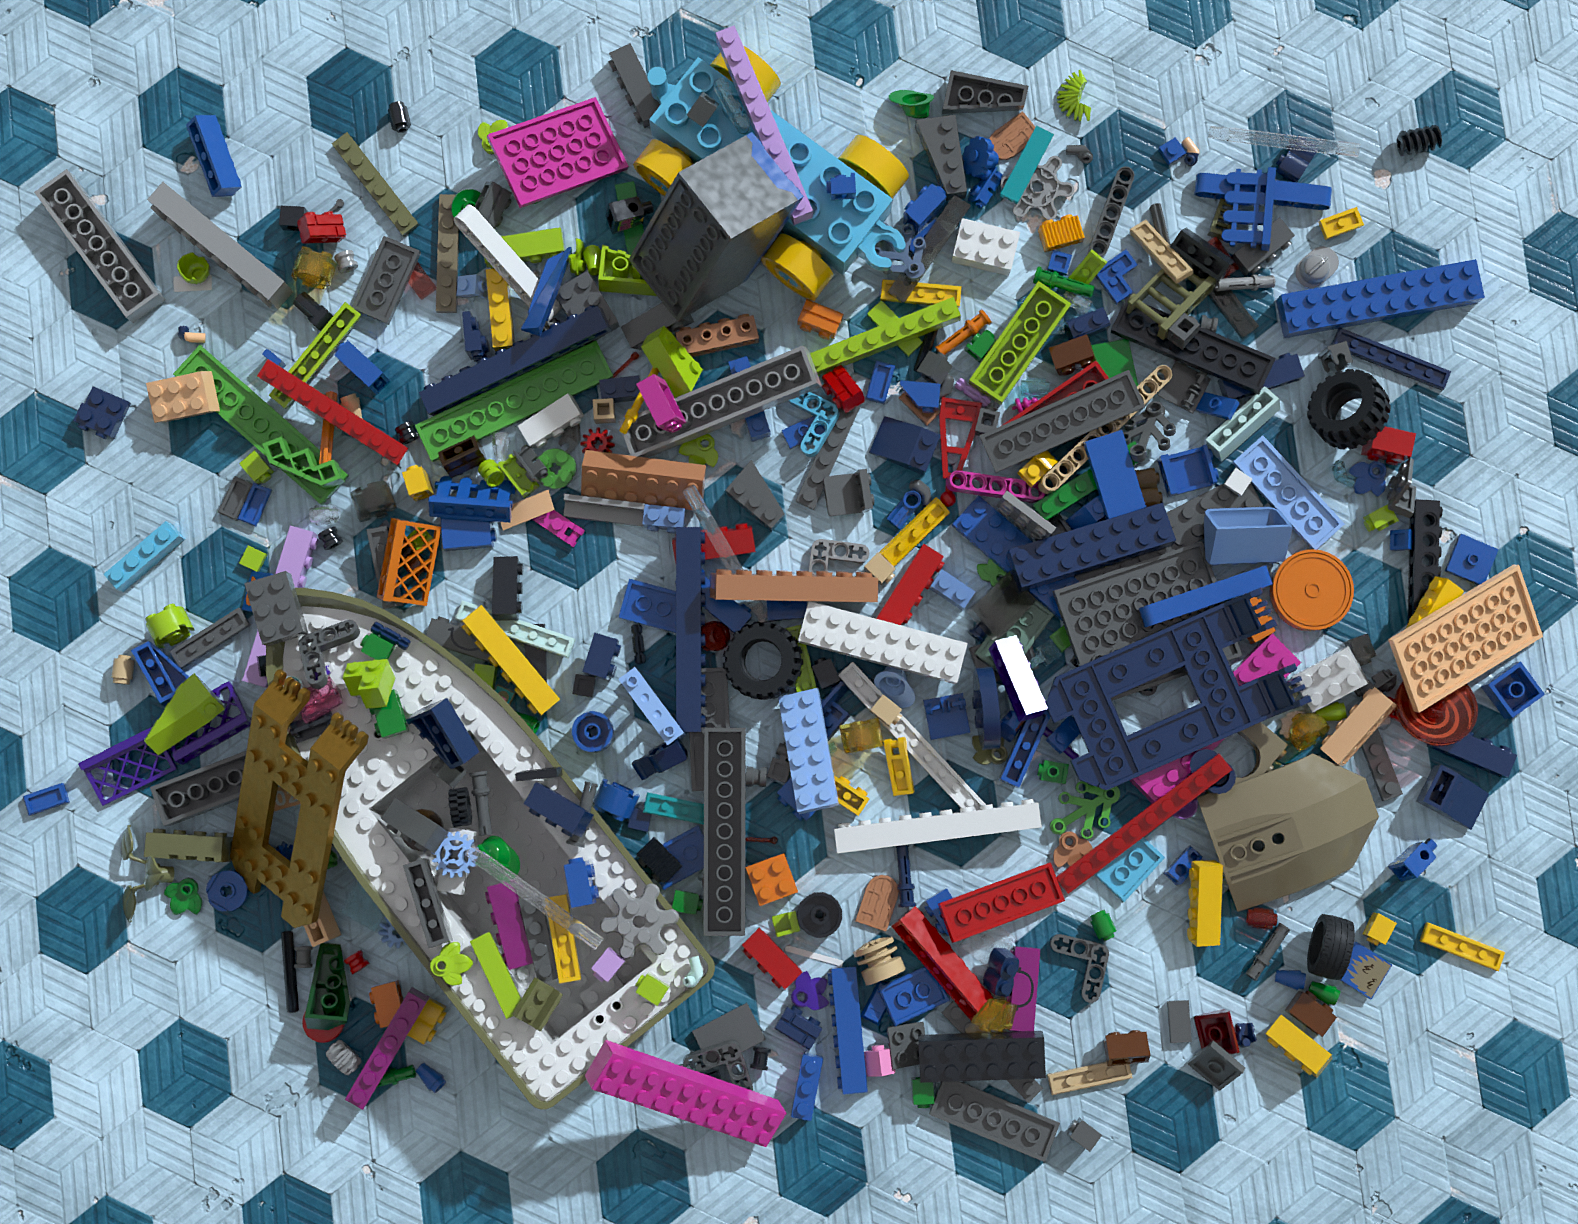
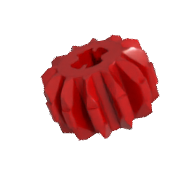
M597 427L596 433L589 429L590 436L583 434V438L587 440L580 442V445L585 447L582 450L583 454H585L586 450L613 453L609 448L615 447V444L610 442L613 440V436H607L608 430L605 429L601 433L600 427ZM599 440L602 445H599V448L596 449L593 444H596Z

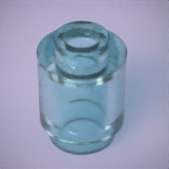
M1026 378V380H1021V396H1026V398H1042L1045 394L1049 393V382H1046V378Z

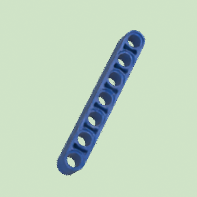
M1198 173L1196 174L1194 195L1204 198L1225 199V194L1229 191H1234L1235 186L1227 184V175ZM1275 180L1273 205L1328 210L1331 206L1332 188L1323 185ZM1240 186L1239 191L1255 192V187ZM1261 187L1260 192L1266 193V187Z
M1265 565L1138 609L1146 628L1246 594L1260 587H1267L1273 583Z

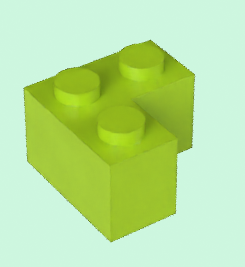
M388 659L347 663L342 677L350 695H360L366 709L387 706L395 681V675Z

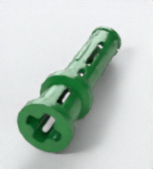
M1038 266L1033 279V284H1037L1039 281L1049 286L1050 289H1055L1056 287L1089 298L1092 297L1095 288L1094 285L1060 276L1056 271L1049 272L1043 270L1040 266Z

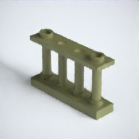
M1161 269L1137 294L1133 293L1127 301L1128 307L1126 312L1130 314L1135 308H1138L1159 324L1157 336L1164 340L1168 335L1169 328L1183 313L1189 315L1214 289L1217 280L1210 275L1206 279H1201L1193 273L1187 279L1194 283L1197 289L1194 292H1188L1178 283L1176 284ZM1163 282L1183 297L1184 302L1181 305H1176L1155 288ZM1150 295L1169 309L1171 315L1168 318H1163L1142 301Z

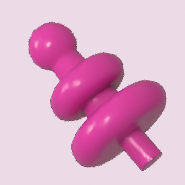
M1025 397L1023 402H1020V399L1016 398V405L1012 406V410L1017 409L1020 413L1024 407L1025 409L1038 399L1033 397L1031 400H1028Z

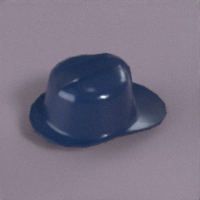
M1209 749L1196 752L1190 761L1191 772L1196 771L1218 753ZM1231 767L1232 771L1210 786L1208 790L1217 794L1226 793L1231 790L1236 780L1234 769Z

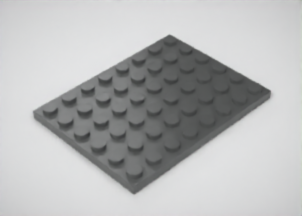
M1202 541L1052 591L1078 667L1224 603L1222 601L1146 628L1138 608L1216 582L1211 565L1205 559V548ZM1238 642L1223 648L1227 661L1243 656ZM1182 666L1112 697L1111 701L1187 675L1185 668Z

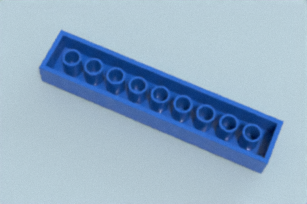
M1474 259L1281 294L1276 299L1283 338H1290L1334 330L1339 327L1345 328L1477 304L1485 296L1477 260Z

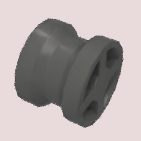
M1201 315L1199 320L1200 327L1216 333L1218 318H1207L1206 315Z

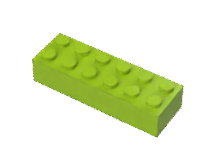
M1038 281L973 373L968 383L989 396L999 405H1002L1067 313L1071 303Z

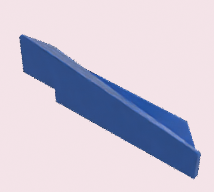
M568 247L564 252L547 259L528 311V317L522 325L521 331L541 336L569 264L568 256L572 254V247Z

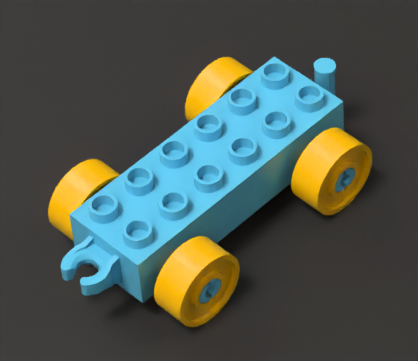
M743 46L768 103L781 86V81L775 71L761 57ZM721 52L710 65L698 57L676 85L667 82L664 68L653 67L649 70L647 78L651 94L660 104L649 119L652 136L656 139H652L635 160L633 166L637 173L652 188L665 197L678 172L751 132L755 135ZM702 92L719 103L704 127L687 116V113ZM771 110L812 207L813 218L793 225L791 218H789L782 228V231L786 234H779L761 259L763 265L786 287L811 301L817 299L833 278L834 274L829 266L844 275L855 259L860 257L876 270H890L891 260L887 257L879 256L875 251V245L881 240H887L897 252L902 253L905 250L906 243L900 232L884 224V221L891 213L893 198L909 178L908 171L904 165L885 147L863 135H856L837 159ZM851 173H855L856 199L831 200V193L827 194L826 181H830V178H834L836 175L850 177Z

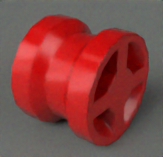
M362 950L357 951L344 960V963L351 968L350 972L352 975L370 964L368 960L364 959Z

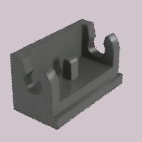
M1347 341L1327 346L1317 355L1318 359H1321L1323 368L1327 373L1330 372L1329 362L1335 364L1337 372L1343 371L1353 363Z

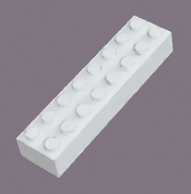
M811 601L808 602L798 643L952 684H957L968 644Z

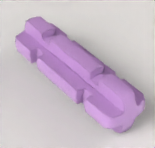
M960 378L956 382V389L964 391V394L975 402L982 403L981 406L984 408L991 402L989 396L983 395V392L973 385H968L964 379Z

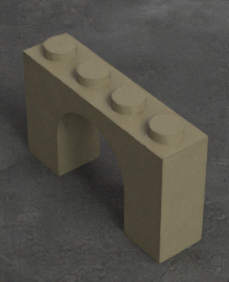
M1262 722L1237 732L1254 748L1256 763L1248 775L1242 778L1236 777L1235 784L1271 771L1274 767L1272 765L1276 759L1280 760L1287 752L1285 748L1288 744Z

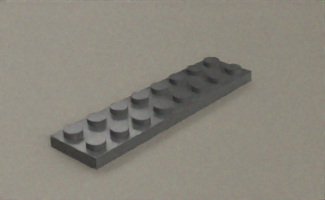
M1127 370L986 432L979 437L995 473H998L1141 410L1146 406L1130 371Z

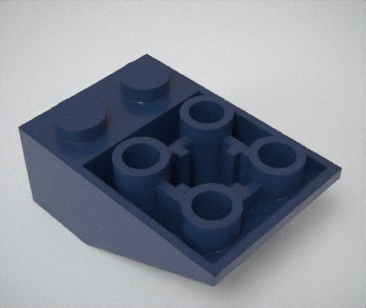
M1434 765L1416 802L1472 830L1489 793L1443 765Z

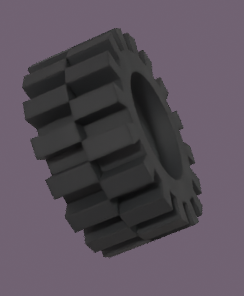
M468 788L449 789L448 801L453 827L471 825L472 809Z

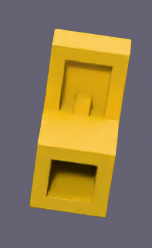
M1048 451L1034 456L1017 474L1032 487L1058 461Z

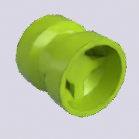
M487 459L478 467L479 474L484 478L488 486L496 487L504 481L505 474L494 460Z

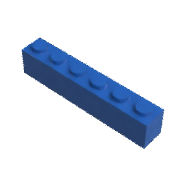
M856 966L831 968V973H827L828 985L833 986V993L829 994L830 1006L835 1008V1014H831L832 1027L837 1029V1035H833L834 1048L838 1047L839 1056H835L836 1069L840 1068L841 1077H837L838 1090L842 1089L843 1094L868 1092Z

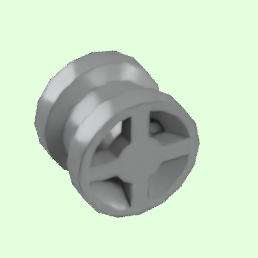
M352 250L342 251L334 256L335 261L339 264L338 270L340 273L351 272L358 268L357 262L353 259L354 253Z

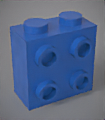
M933 183L929 187L924 186L918 193L919 197L915 201L911 200L904 209L906 211L903 213V224H912L915 229V235H918L944 208L947 198L946 192L940 186H935Z
M583 857L569 859V864L564 865L571 908L597 903L596 899L599 898L597 885L593 886L592 877H595L594 865L589 864V860L584 861Z

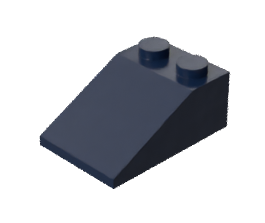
M884 416L869 453L925 475L941 435L923 427Z

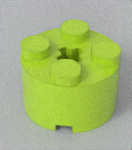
M174 603L166 605L163 611L157 614H150L145 618L147 622L146 627L157 648H165L164 644L168 643L170 646L176 645L190 637V631L194 632L195 630L185 609L181 606H175Z

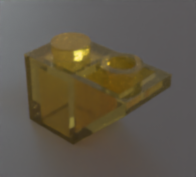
M988 999L973 1017L971 1023L978 1025V1029L985 1032H991V1029L998 1032H1003V1029H1012L1017 1005L1003 999Z

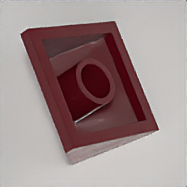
M1222 1009L1194 1016L1201 1049L1214 1041L1229 1054L1240 1052L1230 1011Z

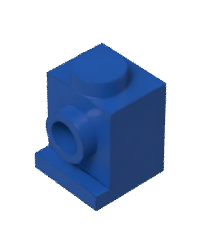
M851 173L850 177L836 175L834 178H830V181H826L827 194L831 193V200L856 199L855 173Z

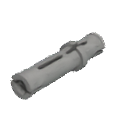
M1251 275L1250 277L1224 278L1216 281L1215 290L1217 292L1241 289L1257 291L1258 288H1274L1275 277L1273 275Z

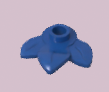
M1374 461L1370 464L1359 462L1349 469V473L1356 477L1354 482V492L1356 494H1364L1371 490L1378 497L1385 491L1386 482L1384 477L1386 476L1387 469L1382 462ZM1374 468L1378 469V475L1373 473Z

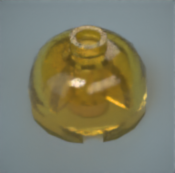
M1298 713L1291 719L1292 724L1289 726L1288 736L1297 751H1303L1316 744L1315 740L1319 736L1323 738L1330 730V726L1316 713H1305L1303 715Z

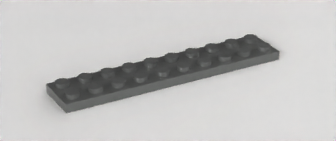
M1251 482L1241 496L1225 487L1223 483L1166 512L1176 538L1172 546L1074 577L1079 582L1201 541L1204 539V515L1207 509L1263 507Z

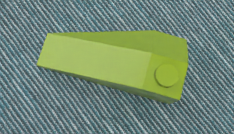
M194 673L177 687L174 696L165 706L164 712L155 722L144 742L157 755H160L209 723L225 709L224 705L212 690Z

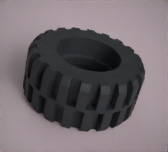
M1346 369L1345 372H1335L1334 376L1331 377L1329 375L1323 383L1320 382L1317 385V390L1311 394L1310 398L1312 400L1308 402L1307 408L1309 410L1307 411V417L1310 420L1311 427L1326 443L1334 448L1338 447V449L1345 450L1347 447L1354 449L1358 445L1364 446L1368 444L1367 441L1370 439L1374 440L1377 437L1376 434L1379 431L1382 432L1385 427L1384 423H1387L1389 419L1388 413L1391 411L1390 399L1386 391L1371 374L1359 369L1355 371L1353 369ZM1362 398L1361 404L1354 414L1346 419L1336 420V415L1344 404L1353 399Z
M753 622L751 625L743 626L740 631H736L733 634L732 640H728L726 644L728 648L723 653V657H725L723 669H726L727 674L725 675L731 681L733 688L740 691L744 696L760 700L775 699L782 694L788 693L789 689L796 685L798 676H801L802 671L800 670L801 665H803V659L801 658L802 649L798 646L797 639L790 634L791 632L770 622ZM759 642L773 644L781 654V666L778 673L767 680H758L752 677L745 665L748 650Z

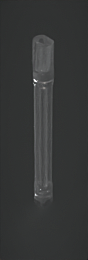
M1210 126L1208 138L1220 139L1221 141L1356 158L1359 157L1361 146L1360 143L1223 126Z
M691 485L684 489L682 492L725 567L731 570V573H736L737 569L743 570L696 486ZM745 600L759 621L768 617L761 600Z
M472 845L466 852L465 856L474 861L477 866L592 949L596 950L603 941V937L484 851L482 852Z

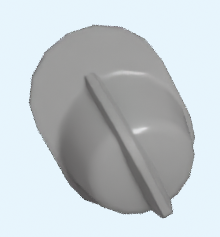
M1325 246L1313 249L1296 267V278L1299 283L1308 288L1318 287L1323 284L1338 269L1339 260L1337 254L1331 248Z

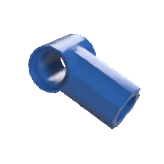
M916 491L907 492L887 517V520L899 530L920 506L921 496ZM915 496L918 500L917 504L914 506L908 505L906 502L907 497Z

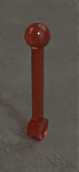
M633 352L631 354V357L617 371L613 373V378H615L633 360L638 359L639 354L637 352Z
M775 836L771 838L745 837V841L777 844L778 838Z

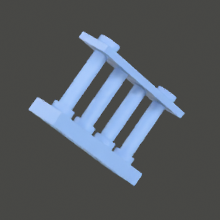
M635 667L618 679L667 745L678 737L681 740L686 736Z

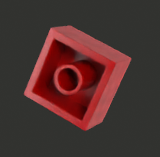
M1385 426L1382 432L1379 431L1376 434L1377 437L1374 440L1370 439L1367 441L1368 444L1364 445L1361 451V455L1367 456L1368 460L1378 461L1381 459L1385 460L1389 465H1398L1412 456L1416 433Z

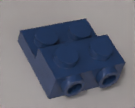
M470 311L462 312L465 351L471 360L477 362L487 357V352H490L489 341L481 333L476 317H473Z
M92 386L85 403H81L73 421L78 423L77 427L88 432L89 429L96 431V436L107 439V437L115 439L131 403Z

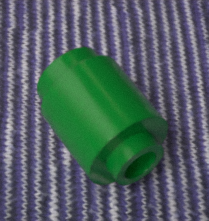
M1105 909L1090 916L1092 920L1090 923L1098 939L1103 938L1104 941L1115 937L1114 932L1117 929Z

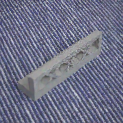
M564 494V517L643 527L645 503Z

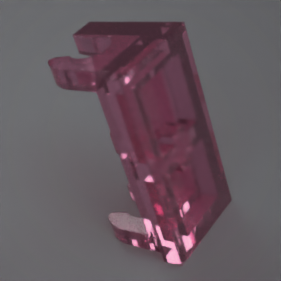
M328 676V682L323 688L313 689L311 686L307 688L311 692L310 700L300 712L303 721L307 724L343 704L341 690L330 676Z

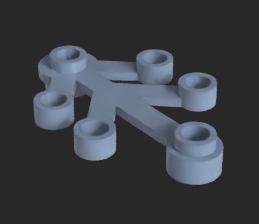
M905 224L902 228L906 243L904 252H897L887 240L885 241L894 252L881 251L879 247H875V251L879 252L878 255L881 257L902 261L905 264H892L890 270L883 271L884 274L901 273L906 274L909 279L919 280L925 273V267L921 259L923 250L926 248V242L922 237L914 239L915 253L912 260L908 255L915 229L912 224ZM919 242H923L922 245L917 246Z

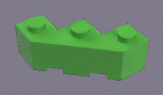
M283 437L262 444L269 463L281 470L325 489L345 482L340 466L334 459L317 465L311 450L306 448L292 454L288 442Z

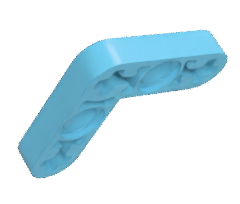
M808 392L800 396L804 399L803 402L796 397L794 400H789V403L816 417L801 442V449L804 455L814 457L819 453L837 422L839 410L834 403ZM811 400L818 401V406L814 409L807 407L808 402ZM822 405L824 409L827 411H831V409H833L834 415L830 414L827 417L826 412L824 410H821ZM823 425L825 426V432L823 434H816L815 428ZM813 442L814 449L807 451L806 445H811Z

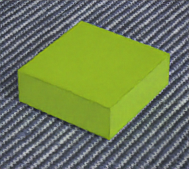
M247 546L239 564L259 572L268 554Z

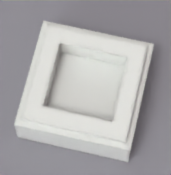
M1235 468L1224 483V486L1241 496L1252 481V478Z

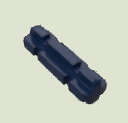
M375 622L371 627V632L380 635V637L394 645L397 644L403 650H407L411 643L409 639L401 637L400 634L387 627L384 628L378 622Z

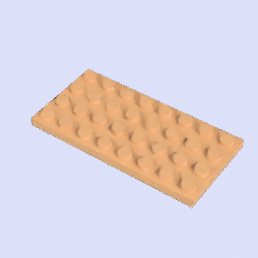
M1513 564L1391 637L1388 641L1413 710L1419 713L1543 637L1520 566Z

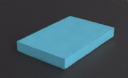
M1143 837L1094 875L1122 902H1125L1165 857Z

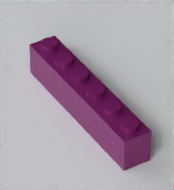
M411 987L345 1098L346 1101L362 1110L364 1109L427 1003L429 996Z

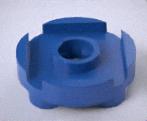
M232 870L221 871L213 875L206 886L210 905L223 912L234 911L240 908L246 902L249 894L244 878L238 872ZM231 886L232 894L224 896L225 891L223 887Z

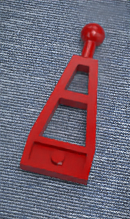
M945 397L941 399L939 428L943 479H947L951 474L948 472L947 453L961 455L956 471L963 470L975 436V429L982 405L980 402ZM945 419L972 423L964 448L947 446ZM953 477V478H952L953 484H954V481H955V480H956V481H959V478H958V477ZM946 487L945 492L940 496V501L945 507H950L955 504L956 496L953 491Z

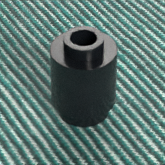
M402 101L389 104L388 114L392 130L398 133L408 131V128L411 127V121L407 106Z

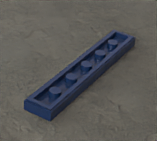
M1340 327L1332 342V345L1347 341L1351 355L1441 391L1445 389L1451 371Z

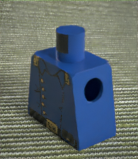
M1430 838L1425 842L1412 844L1393 860L1388 867L1401 882L1415 879L1436 859V855L1432 851L1437 848V844Z

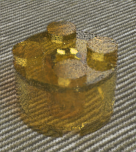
M301 247V251L297 253L291 277L295 281H297V278L303 280L302 284L311 288L324 289L327 286L329 289L337 263L332 259L333 255L328 252L322 251L318 253L311 248Z
M879 718L839 726L845 754L884 746Z

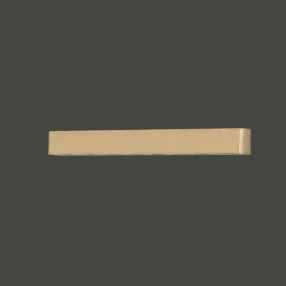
M1160 365L1137 386L1144 404L1172 378V370L1168 366ZM1157 372L1164 375V380L1158 378ZM1144 385L1150 388V394L1144 391ZM1138 411L1123 417V420L1118 419L1105 425L1109 429V434L1118 431ZM1100 427L1089 432L1039 480L1038 488L1042 493L1051 494L1088 460L1083 442L1107 435L1102 431V428ZM1074 452L1081 455V461L1074 458ZM1061 465L1066 467L1067 474L1060 472L1059 467ZM1046 479H1050L1053 482V488L1046 486Z

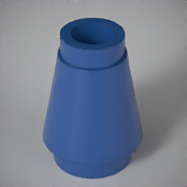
M1276 970L1275 982L1295 990L1304 989L1306 973H1302L1301 970Z
M422 1063L416 1070V1073L429 1091L437 1093L446 1083L444 1075L425 1063Z

